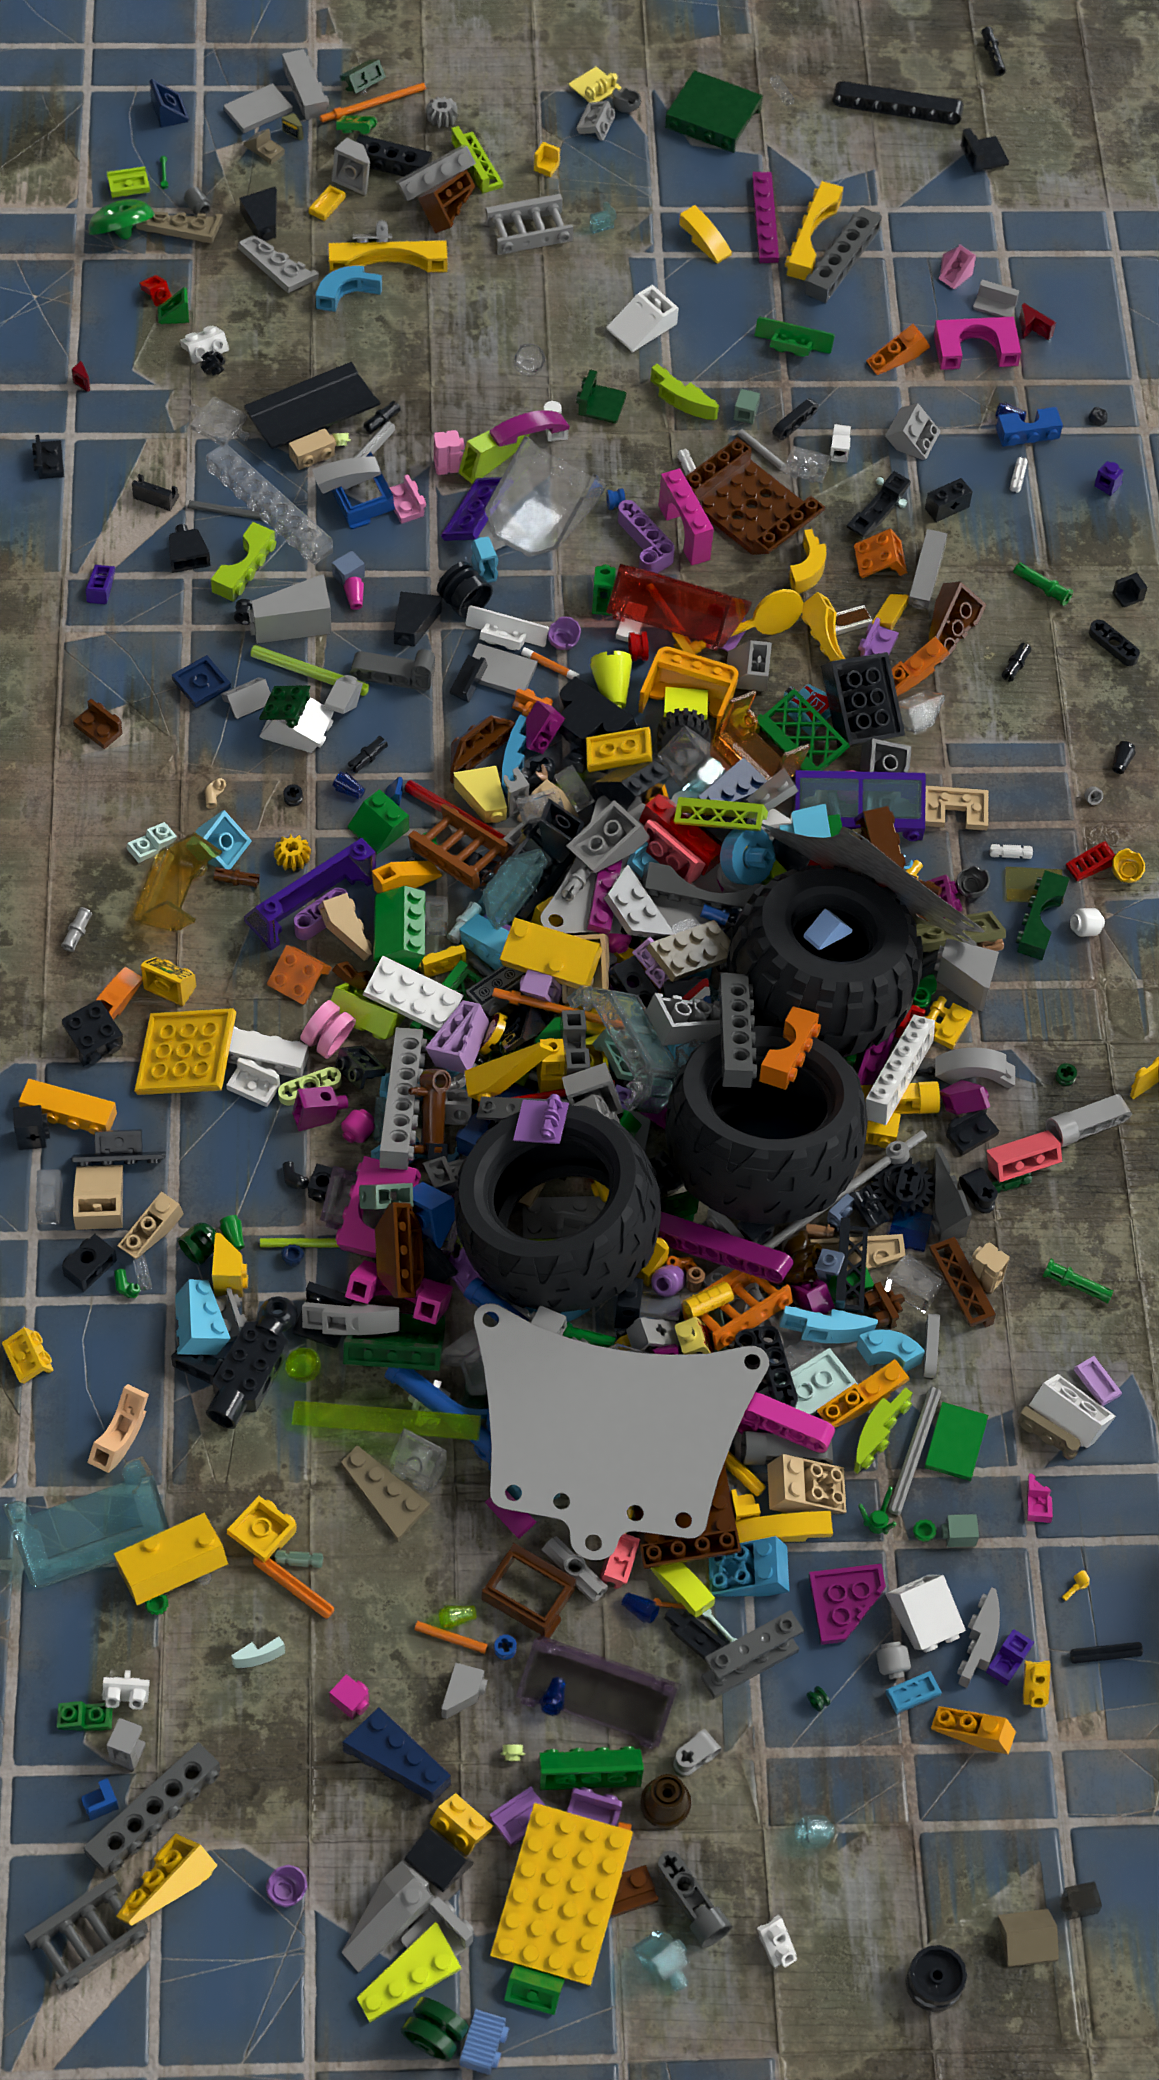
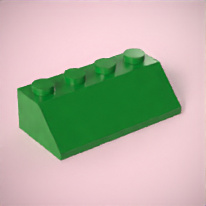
M402 886L375 895L374 962L379 963L381 957L385 956L416 972L425 956V891Z
M632 1746L621 1747L620 1750H609L607 1747H599L594 1751L573 1748L569 1752L548 1749L543 1753H539L540 1790L579 1789L580 1787L589 1789L641 1787L644 1765L641 1749H635Z

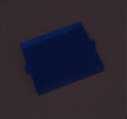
M915 1210L914 1216L909 1211H906L905 1217H902L901 1212L898 1211L893 1216L889 1235L903 1234L905 1250L909 1248L925 1252L933 1215Z

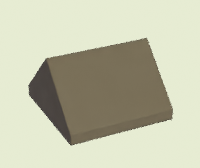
M1049 1909L997 1916L1007 1967L1059 1960L1058 1929Z

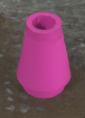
M350 577L345 580L343 587L350 608L358 610L363 607L364 583L359 577Z

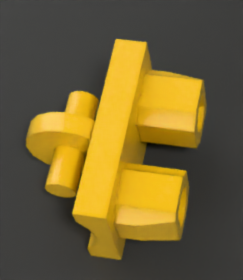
M1025 1661L1022 1700L1024 1705H1031L1032 1707H1045L1048 1705L1050 1661Z

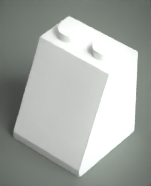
M310 697L303 715L299 716L300 719L297 726L289 728L285 720H267L259 737L312 753L316 747L321 748L326 739L324 733L330 729L334 721L331 719L334 711L324 708L323 704Z
M928 1574L885 1593L914 1649L923 1650L924 1652L932 1651L938 1647L937 1643L944 1640L946 1643L960 1638L959 1634L966 1631L944 1575Z

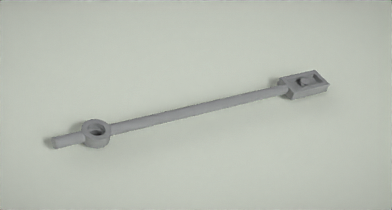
M921 1130L905 1142L894 1141L886 1147V1156L854 1178L831 1206L889 1164L905 1163L910 1156L909 1150L927 1138L926 1133ZM827 1209L793 1222L764 1243L763 1246L775 1248ZM724 1265L719 1266L705 1277L702 1282L703 1286L707 1288L735 1269Z

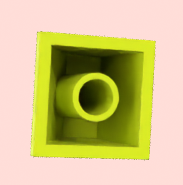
M666 687L663 717H666V714L670 711L674 713V709L679 708L680 711H683L684 708H688V711L691 712L693 709L696 710L697 715L703 714L704 720H707L708 690ZM680 733L673 737L679 742H690L695 739L687 733Z

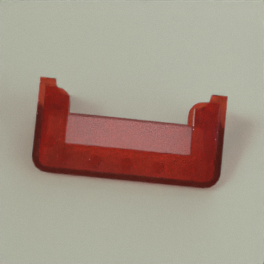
M620 564L606 613L612 614V619L625 622V618L700 640L706 643V648L718 650V647H724L750 611L752 601L645 569Z

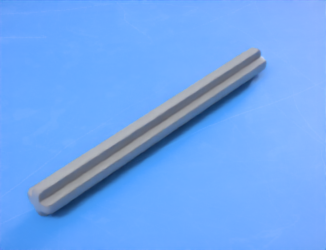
M930 1387L889 1505L888 1512L891 1514H901L941 1395V1390Z

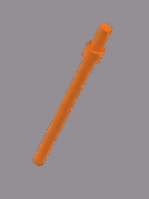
M420 83L345 108L338 107L333 109L332 112L320 115L319 118L321 123L333 119L339 120L343 115H349L424 91L426 86L424 83Z
M494 988L492 995L493 997L508 1000L511 1004L518 1005L520 1003L559 1014L563 1010H579L521 995L522 992L515 990L510 992ZM585 1011L586 1021L620 1030L625 1029L626 1021Z

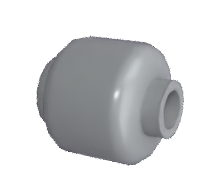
M900 1642L882 1644L881 1649L876 1653L880 1673L882 1675H889L890 1680L904 1677V1672L911 1668L908 1649L906 1646L900 1645Z

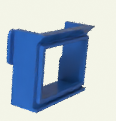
M370 451L366 457H373L372 452ZM382 472L373 478L382 495L378 498L351 506L342 486L332 490L351 529L367 525L371 522L370 518L395 510L393 494Z

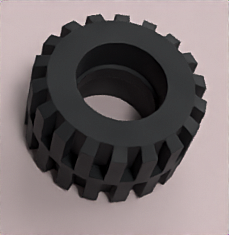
M678 708L674 709V713L670 711L666 714V717H662L657 730L658 752H661L663 759L667 758V763L670 765L675 763L676 767L684 765V768L689 767V764L697 765L698 760L702 762L705 759V755H708L711 746V727H709L708 720H704L703 714L697 715V711L694 709L691 712L688 711V708H684L683 711H680ZM680 733H687L695 739L690 742H679L673 737Z

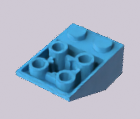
M776 1536L740 1543L741 1553L709 1558L710 1593L713 1596H771L789 1592L787 1545Z

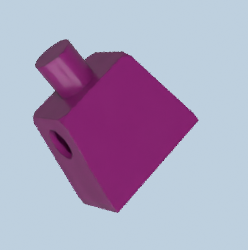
M331 1086L298 1089L292 1111L298 1131L332 1123L335 1121L337 1110L348 1108V1099L346 1095L335 1096Z

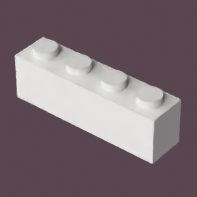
M234 1026L227 1062L237 1064L239 1057L245 1060L250 1059L258 1066L265 1069L270 1068L277 1074L300 1078L303 1076L309 1057L308 1045L300 1041L284 1040L278 1036L262 1035L256 1031L240 1030Z

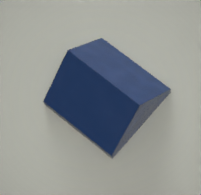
M151 79L149 81L151 102L161 128L188 122L190 119L180 93Z

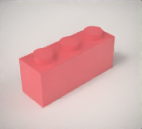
M1049 1130L986 1150L988 1170L999 1182L1062 1162L1061 1143Z

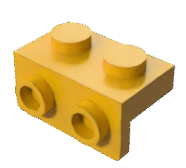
M456 1793L437 1808L430 1821L431 1826L466 1856L472 1852L474 1846L488 1835L493 1828L490 1822Z

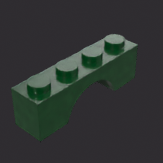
M1045 870L1043 877L1037 878L1034 887L1035 890H1038L1036 896L1031 895L1028 907L1032 908L1031 912L1025 913L1022 922L1025 929L1024 931H1019L1015 942L1019 944L1018 953L1043 960L1052 931L1043 924L1040 914L1048 908L1061 906L1070 880L1069 877Z

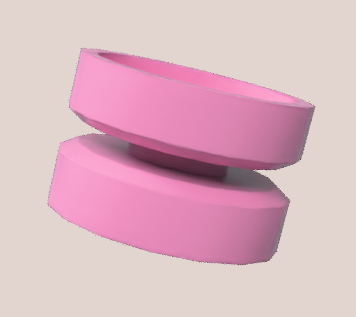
M331 1000L326 1001L314 1013L300 1036V1040L310 1047L317 1044L316 1052L326 1059L331 1057L340 1048L356 1023V1019L347 1012L339 1015L340 1007Z

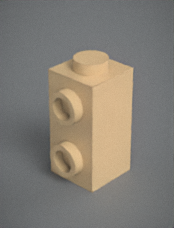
M324 428L289 443V457L298 470L335 456V438L333 435H329Z

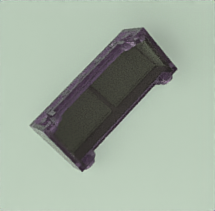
M541 1635L534 1639L516 1697L521 1698L522 1704L530 1707H535V1704H544L635 1736L640 1740L639 1745L653 1749L654 1746L659 1747L662 1743L682 1684Z

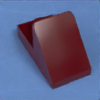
M1022 304L1019 321L1023 339L1034 331L1049 340L1054 334L1056 322L1029 305Z

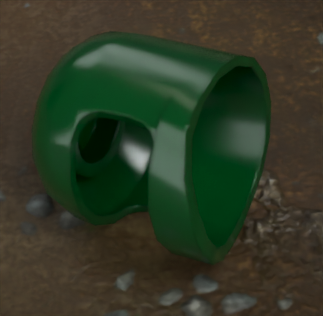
M196 1223L178 1238V1245L192 1262L201 1266L214 1253L215 1233L217 1232L207 1223Z

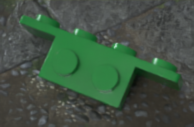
M761 316L757 319L754 334L757 337L771 340L770 347L776 351L793 352L794 355L800 357L809 356L811 350L830 354L835 334Z

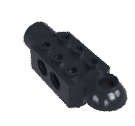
M276 1296L267 1299L260 1306L259 1320L245 1322L213 1378L212 1384L215 1396L206 1410V1415L216 1424L228 1429H234L244 1412H257L289 1354V1345L287 1338L282 1332L290 1329L295 1324L298 1316L294 1303L285 1297ZM275 1310H282V1311H283V1312L280 1313V1314H274V1313H273V1311H275Z

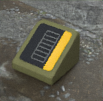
M292 113L282 117L283 132L303 140V127L296 114Z

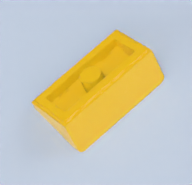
M890 594L876 615L877 618H880L879 626L890 630L893 629L908 605L909 595Z

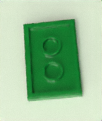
M942 1402L924 1468L971 1481L988 1415Z

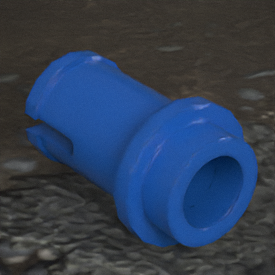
M704 904L700 917L711 921L715 920L716 923H719V926H725L730 913H727L725 909L722 911Z

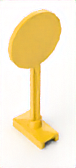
M782 589L774 591L757 605L752 619L700 641L695 640L688 643L680 630L672 632V637L676 641L674 648L696 655L706 647L753 627L767 635L781 633L790 628L799 619L803 611L802 598L794 590Z

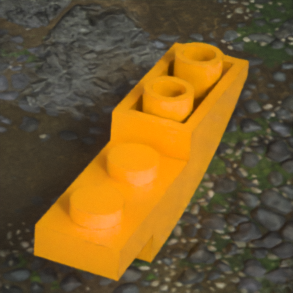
M894 1359L857 1385L855 1383L818 1408L817 1412L823 1420L837 1428L871 1410L882 1398L888 1399L891 1397L890 1393L910 1380L909 1376Z

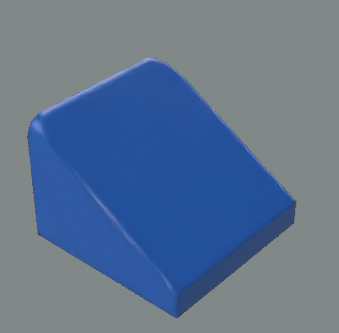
M398 777L389 784L385 792L398 806H400L403 793L402 777Z

